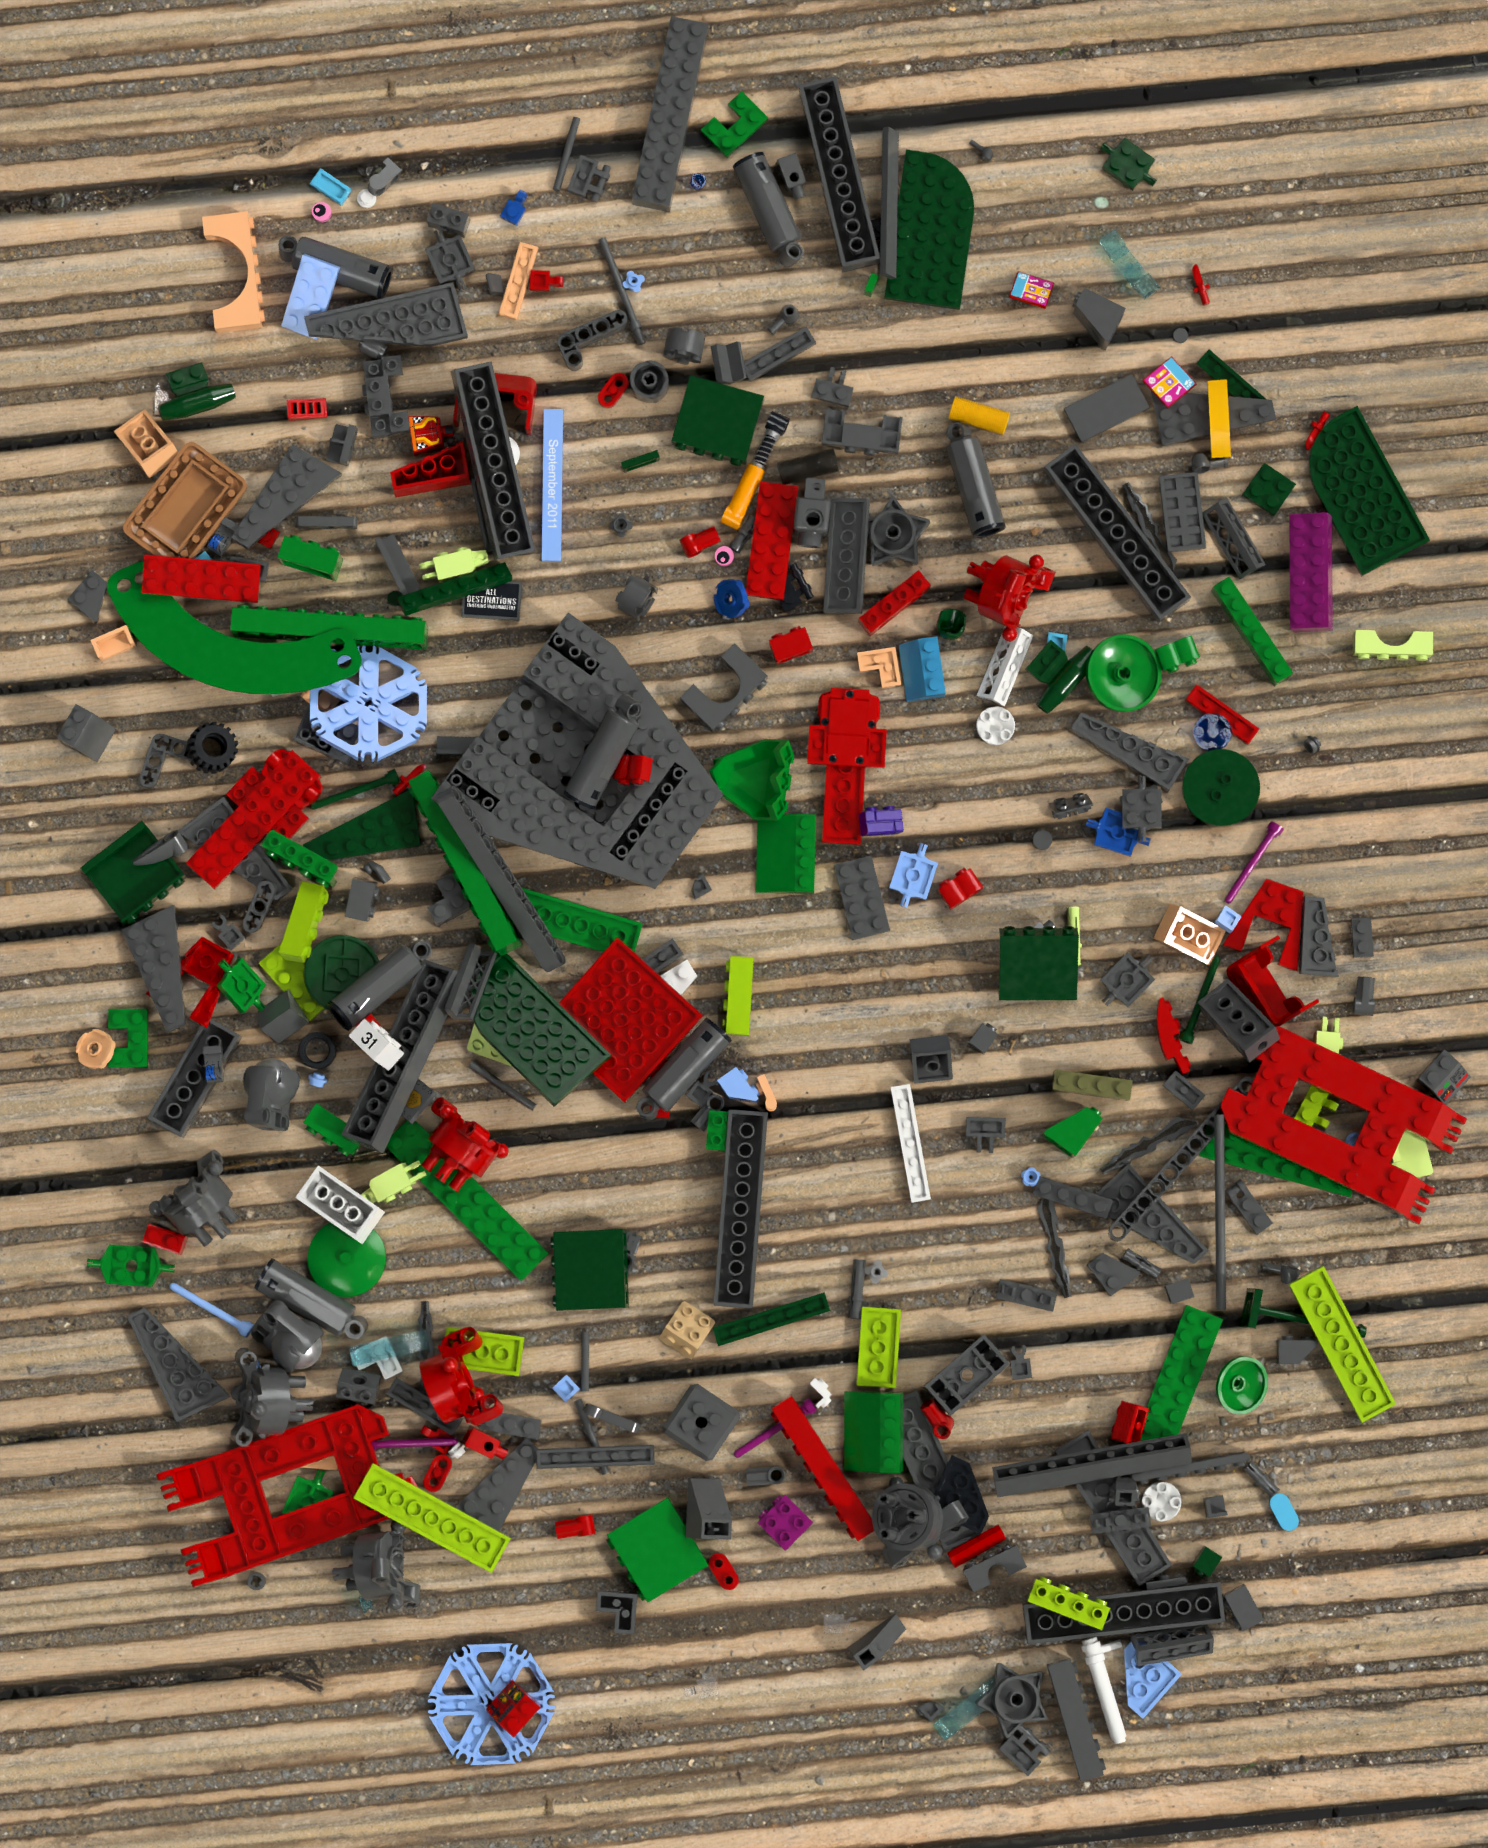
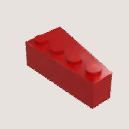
M463 441L451 448L447 447L437 454L426 456L423 460L416 463H410L390 472L395 498L471 484Z

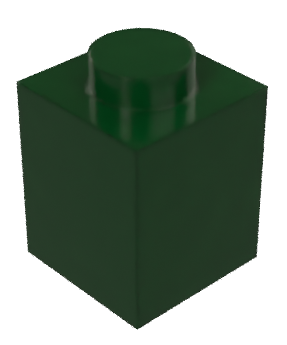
M1203 1546L1191 1565L1195 1568L1193 1572L1203 1578L1205 1575L1210 1577L1222 1556Z

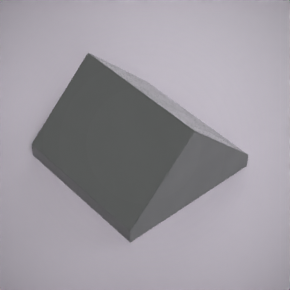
M286 990L265 1005L264 1010L260 1012L258 1010L261 1030L278 1044L309 1023V1020L289 990Z

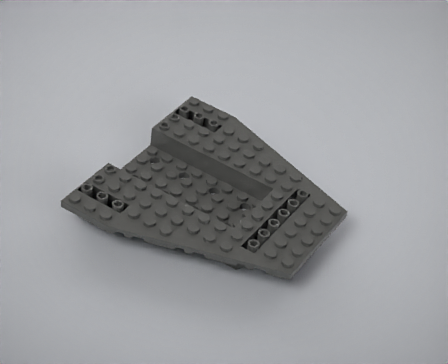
M568 612L524 671L522 679L480 736L474 739L431 800L437 803V794L452 786H456L488 836L656 889L724 794L616 646ZM628 694L642 704V713L635 719L639 727L624 755H643L652 758L650 781L643 782V785H635L629 782V785L618 784V780L612 779V775L600 798L603 801V807L601 809H589L564 795L567 786L562 785L561 779L565 776L570 778L573 776L584 755V747L590 744L609 708L616 709L617 699L621 695ZM525 700L530 701L532 704L531 709L523 710L521 702ZM553 724H562L563 731L560 733L554 732L552 729ZM501 731L509 734L507 741H501L498 738V734ZM532 754H538L541 760L539 763L533 764L530 762L529 757Z

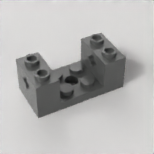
M982 1334L962 1354L926 1383L924 1387L948 1415L951 1416L1010 1363L986 1335ZM965 1369L973 1372V1377L969 1381H965L962 1378V1372Z

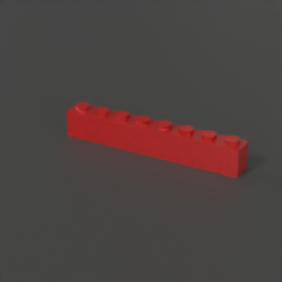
M789 1395L772 1406L773 1412L770 1413L776 1423L780 1422L784 1427L781 1430L787 1440L791 1438L795 1444L792 1446L797 1456L802 1455L805 1462L803 1465L809 1473L813 1472L815 1475L814 1482L818 1488H823L827 1493L824 1496L830 1506L834 1504L838 1510L835 1514L841 1523L845 1521L849 1527L846 1531L851 1539L856 1538L857 1541H860L874 1531L872 1517L793 1396Z

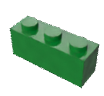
M317 1103L314 1105L303 1122L307 1125L305 1129L314 1135L318 1132L323 1136L321 1140L329 1145L335 1143L339 1146L338 1151L348 1156L350 1153L354 1156L360 1145L352 1143L342 1136L347 1123Z

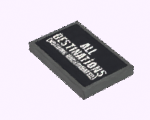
M511 581L463 597L462 618L520 621L522 582Z

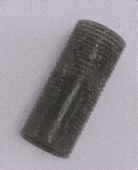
M833 448L777 462L781 482L785 485L800 482V480L805 481L806 478H816L839 471Z

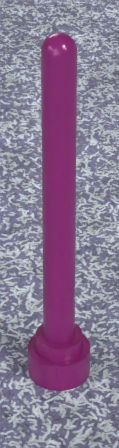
M1271 821L1267 826V835L1225 897L1226 903L1229 904L1233 901L1273 838L1280 836L1284 829L1275 822Z
M810 1398L804 1400L803 1404L800 1405L801 1410L806 1416L808 1414L812 1415L817 1411ZM780 1422L776 1423L735 1450L734 1456L736 1458L741 1457L784 1427Z
M452 1437L376 1440L372 1444L374 1450H377V1448L456 1445L458 1441Z

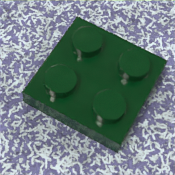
M1264 463L1242 496L1272 516H1275L1296 483Z

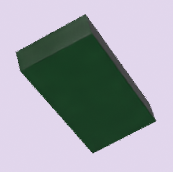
M658 450L621 462L623 472L626 473L658 462L660 460Z

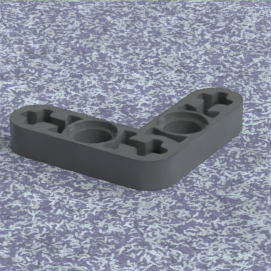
M156 734L152 738L139 778L143 787L151 789L157 785L167 755L192 761L191 758L185 757L188 753L186 751L187 741L164 734ZM163 738L165 743L170 744V740H172L170 751H167L168 747L164 745L158 748L156 741H160ZM178 743L184 745V751L181 754L174 752V746ZM158 756L160 758L159 765L151 766L149 763L150 758ZM147 767L157 770L156 774L152 772L151 778L154 780L148 784L144 780V777H148L150 773L149 770H146Z
M586 1403L583 1411L584 1414L634 1433H638L641 1425L589 1403Z

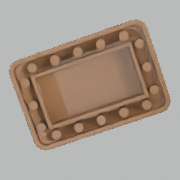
M186 443L127 518L123 525L124 533L152 555L195 558L219 528L223 518L229 515L247 489V483L244 478L197 443Z

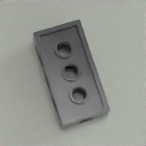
M1229 979L1198 1001L1202 1014L1248 1062H1251L1280 1039L1276 1027Z

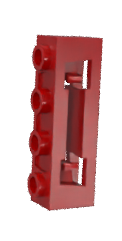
M918 570L858 619L859 624L871 637L930 589L931 584Z

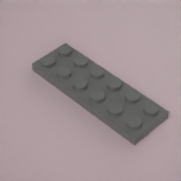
M868 498L831 499L823 612L826 614H862L870 500Z

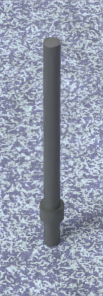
M606 237L601 238L599 243L629 318L631 332H634L638 345H643L646 341L641 331L640 320H637L626 289L623 287V281Z

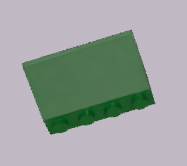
M816 814L782 815L778 821L757 820L756 893L814 894Z
M844 1391V1470L899 1474L903 1472V1392Z

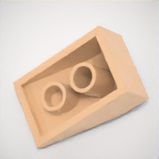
M145 409L114 430V433L148 478H151L168 466L178 454L173 443Z
M1169 904L1153 939L1210 965L1226 931L1180 906Z

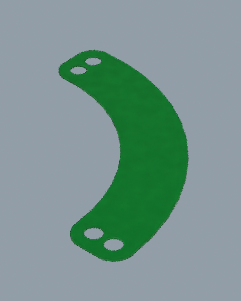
M144 561L134 563L115 572L108 580L107 591L115 608L136 638L165 664L183 675L206 685L233 692L279 695L304 692L331 685L352 677L361 667L362 658L354 638L344 629H333L314 637L291 642L260 643L245 641L227 636L202 624L186 612L172 596L142 593V584L135 582V576L138 572L143 571ZM127 579L131 583L130 589L126 592H120L117 588L119 581ZM335 639L344 641V648L339 652H334L330 647L331 642ZM343 655L351 658V664L347 668H340L337 664L338 659Z

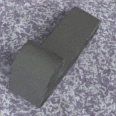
M615 310L562 333L558 337L557 342L568 369L578 371L582 368L583 359L579 349L626 329L628 326L627 314L622 310ZM619 317L622 320V323L619 324V322L616 321V318ZM601 324L607 327L604 332H599L596 328ZM582 332H587L589 337L583 340L579 338V335ZM564 340H570L572 342V344L569 347H563L561 345V343ZM572 357L579 358L577 364H571L569 360Z

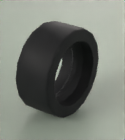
M322 1032L309 1033L303 1037L298 1049L300 1059L312 1069L328 1067L334 1061L337 1051L331 1037ZM315 1039L325 1041L329 1048L328 1056L320 1062H313L306 1054L307 1045Z

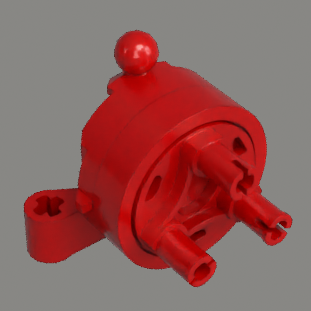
M1037 554L1031 556L1029 565L1008 555L1001 557L994 565L986 560L982 562L981 566L971 562L967 568V573L980 578L983 586L980 593L966 589L963 599L977 604L980 615L1006 626L1002 631L1003 639L1009 642L1015 640L1017 637L1016 629L1021 626L1019 621L1023 611L1027 608L1028 599L1033 592L1032 588L1049 591L1056 572L1043 567V557Z
M439 1097L434 1101L431 1110L442 1120L428 1138L434 1145L421 1166L431 1172L439 1159L444 1158V1164L434 1176L439 1179L444 1174L440 1181L445 1183L452 1171L457 1169L458 1173L448 1186L459 1192V1189L468 1178L470 1179L473 1174L481 1178L496 1157L500 1159L505 1158L509 1153L507 1145L490 1139V1132L477 1122H464V1119L457 1112V1107L443 1097Z

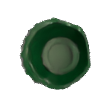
M943 609L936 624L938 634L947 640L958 639L966 627L965 613L957 609Z

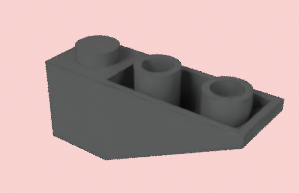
M895 1613L850 1645L848 1650L864 1671L886 1653L906 1628Z

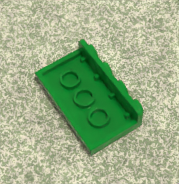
M274 830L269 831L261 845L265 849L264 853L276 861L280 858L285 866L292 870L295 867L298 868V872L309 879L311 877L316 878L315 881L325 888H328V886L334 888L337 880L334 878L338 870L336 864Z

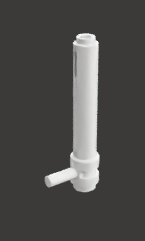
M1091 1637L1082 1640L1081 1648L1086 1655V1665H1089L1111 1741H1114V1744H1119L1126 1741V1732L1104 1663V1653L1121 1648L1122 1643L1120 1640L1101 1645L1097 1637Z

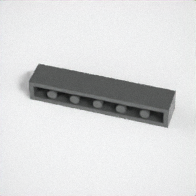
M1067 1658L1047 1664L1079 1779L1082 1782L1103 1776V1770H1106L1103 1758L1099 1759L1097 1753L1100 1750L1098 1739H1093L1092 1731H1095L1092 1719L1088 1720L1086 1712H1089L1087 1701H1083L1081 1693L1084 1692L1082 1683L1077 1681L1075 1676L1078 1673L1076 1662H1071V1659Z

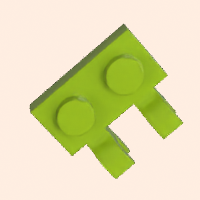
M1311 1085L1294 1119L1311 1127L1313 1124H1316L1326 1130L1330 1121L1319 1117L1318 1114L1322 1106L1335 1112L1339 1104L1327 1099L1329 1093Z

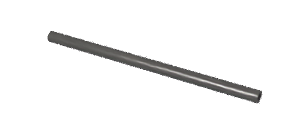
M1214 1114L1216 1310H1226L1224 1114Z

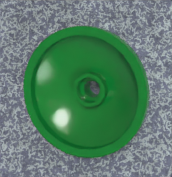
M1239 1356L1226 1363L1220 1371L1216 1382V1394L1219 1403L1228 1412L1238 1415L1247 1414L1255 1410L1263 1401L1268 1389L1266 1369L1261 1362L1249 1356Z

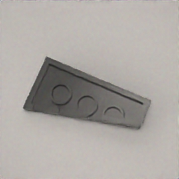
M1303 897L1299 974L1339 977L1335 965V953L1331 944L1332 937L1328 928L1329 921L1325 900L1321 897Z

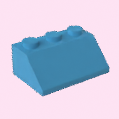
M938 637L916 639L898 645L906 702L945 697L946 692Z

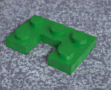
M743 91L728 103V106L740 117L737 122L727 130L713 117L701 129L706 138L726 158L736 151L768 120V117Z
M108 1009V1029H128V1048H115L113 1056L108 1062V1068H148V1009Z

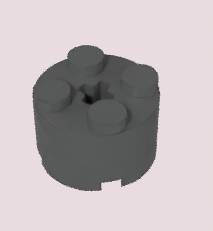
M679 327L669 328L663 357L677 359V362L683 365H688L689 362L701 363L705 335L692 329H688L687 332L681 331L682 328Z
M653 360L637 364L630 375L631 390L640 401L657 403L667 394L669 389V378L664 366ZM653 379V384H646V380Z
M631 575L626 581V588L623 592L620 591L615 601L618 602L619 610L639 621V616L644 617L653 605L655 599L652 596L653 593H658V587L639 576L634 577Z

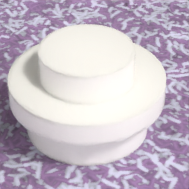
M363 189L359 192L357 201L361 207L371 208L376 203V196L372 195L368 189Z
M457 1442L448 1451L451 1455L450 1458L453 1459L455 1457L458 1459L466 1452L464 1450L465 1446Z

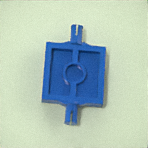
M1105 808L1103 817L1099 822L1087 819L1086 826L1096 829L1095 846L1131 857L1133 848L1138 842V831L1123 829L1121 812ZM1141 836V842L1138 843L1149 846L1151 838L1146 837V842H1143V836Z

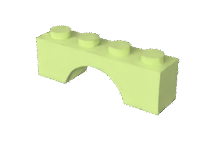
M1355 630L1353 633V656H1358V659H1370V656L1377 657L1378 660H1388L1389 657H1397V660H1408V657H1414L1417 661H1426L1433 655V632L1414 631L1409 640L1400 646H1390L1383 643L1378 638L1375 630Z

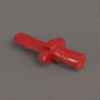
M1195 264L1192 274L1197 288H1194L1193 292L1194 294L1199 293L1202 305L1205 306L1210 304L1206 290L1210 289L1209 284H1203L1199 267Z
M1322 412L1317 423L1312 421L1310 424L1314 429L1306 440V450H1310L1319 432L1324 428L1323 426L1330 416L1327 412Z
M425 764L417 766L406 778L401 775L399 778L402 782L392 792L398 796L406 787H410L408 781L421 774L427 766Z

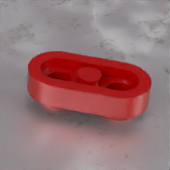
M623 373L613 374L599 392L598 401L603 408L609 409L614 407L628 389L629 381L626 375ZM621 381L623 385L617 387L616 382ZM609 396L612 399L610 402H606L604 400L605 397Z
M440 1454L433 1459L423 1480L424 1487L428 1491L436 1492L442 1488L452 1468V1460L449 1456ZM441 1460H444L446 1462V1466L444 1468H441L439 1466V1462ZM432 1478L437 1479L435 1486L430 1484Z
M722 1553L713 1554L709 1559V1567L721 1587L726 1590L736 1588L739 1583V1577L728 1558ZM720 1559L722 1561L721 1567L715 1565L716 1560ZM726 1577H732L733 1582L727 1584L725 1582Z

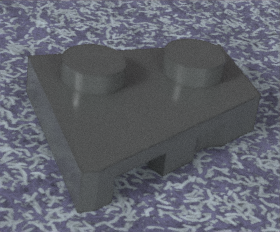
M92 570L68 597V600L97 624L108 583Z
M1104 1253L1087 1264L1110 1296L1141 1274L1138 1270Z

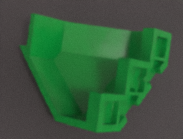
M763 739L713 759L714 766L709 772L713 781L724 794L722 797L753 820L778 821L787 811L786 791H790L792 777L789 774L790 764L794 762V754L789 740Z

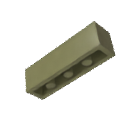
M1054 1070L1051 1091L1129 1101L1133 1080Z

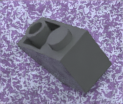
M1282 1336V1340H1277V1364H1299L1318 1345V1340H1313V1336H1301V1340H1294L1293 1336Z

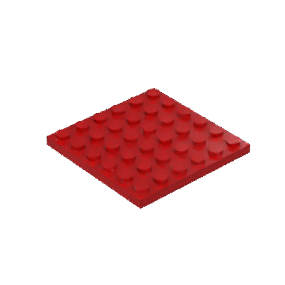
M618 937L559 1002L611 1054V1058L593 1074L624 1103L633 1096L704 1016Z

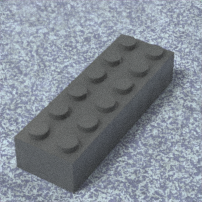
M210 1019L207 1028L200 1026L147 1118L174 1134L185 1138L216 1084L207 1083L203 1047L221 1045L223 1047V1065L225 1068L242 1036Z

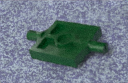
M1126 138L1114 149L1105 142L1103 143L1100 150L1109 155L1108 160L1102 167L1105 172L1132 191L1143 180L1152 187L1154 186L1157 179L1148 173L1156 159Z

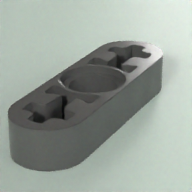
M264 880L258 885L243 920V928L247 932L254 933L262 927L277 892V885L274 881ZM269 884V889H271L272 891L266 893L265 898L259 897V895L262 896L265 893L266 889L263 888V886ZM257 901H262L265 905V909L262 912L255 908ZM258 915L254 921L257 926L251 928V924L248 921L253 920L254 916Z

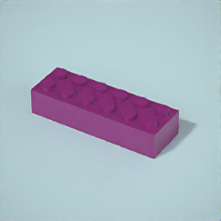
M1328 512L1289 514L1290 629L1294 633L1333 631L1332 516Z

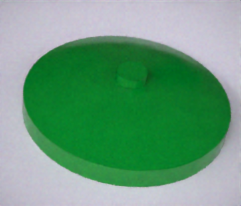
M1121 634L1106 638L1096 645L1087 660L1085 674L1088 688L1096 701L1112 711L1130 712L1144 707L1155 697L1160 687L1162 672L1159 658L1147 642L1136 636Z
M330 1222L316 1233L308 1250V1267L315 1282L340 1297H354L372 1289L382 1277L386 1266V1249L381 1237L374 1229L364 1243L361 1244Z

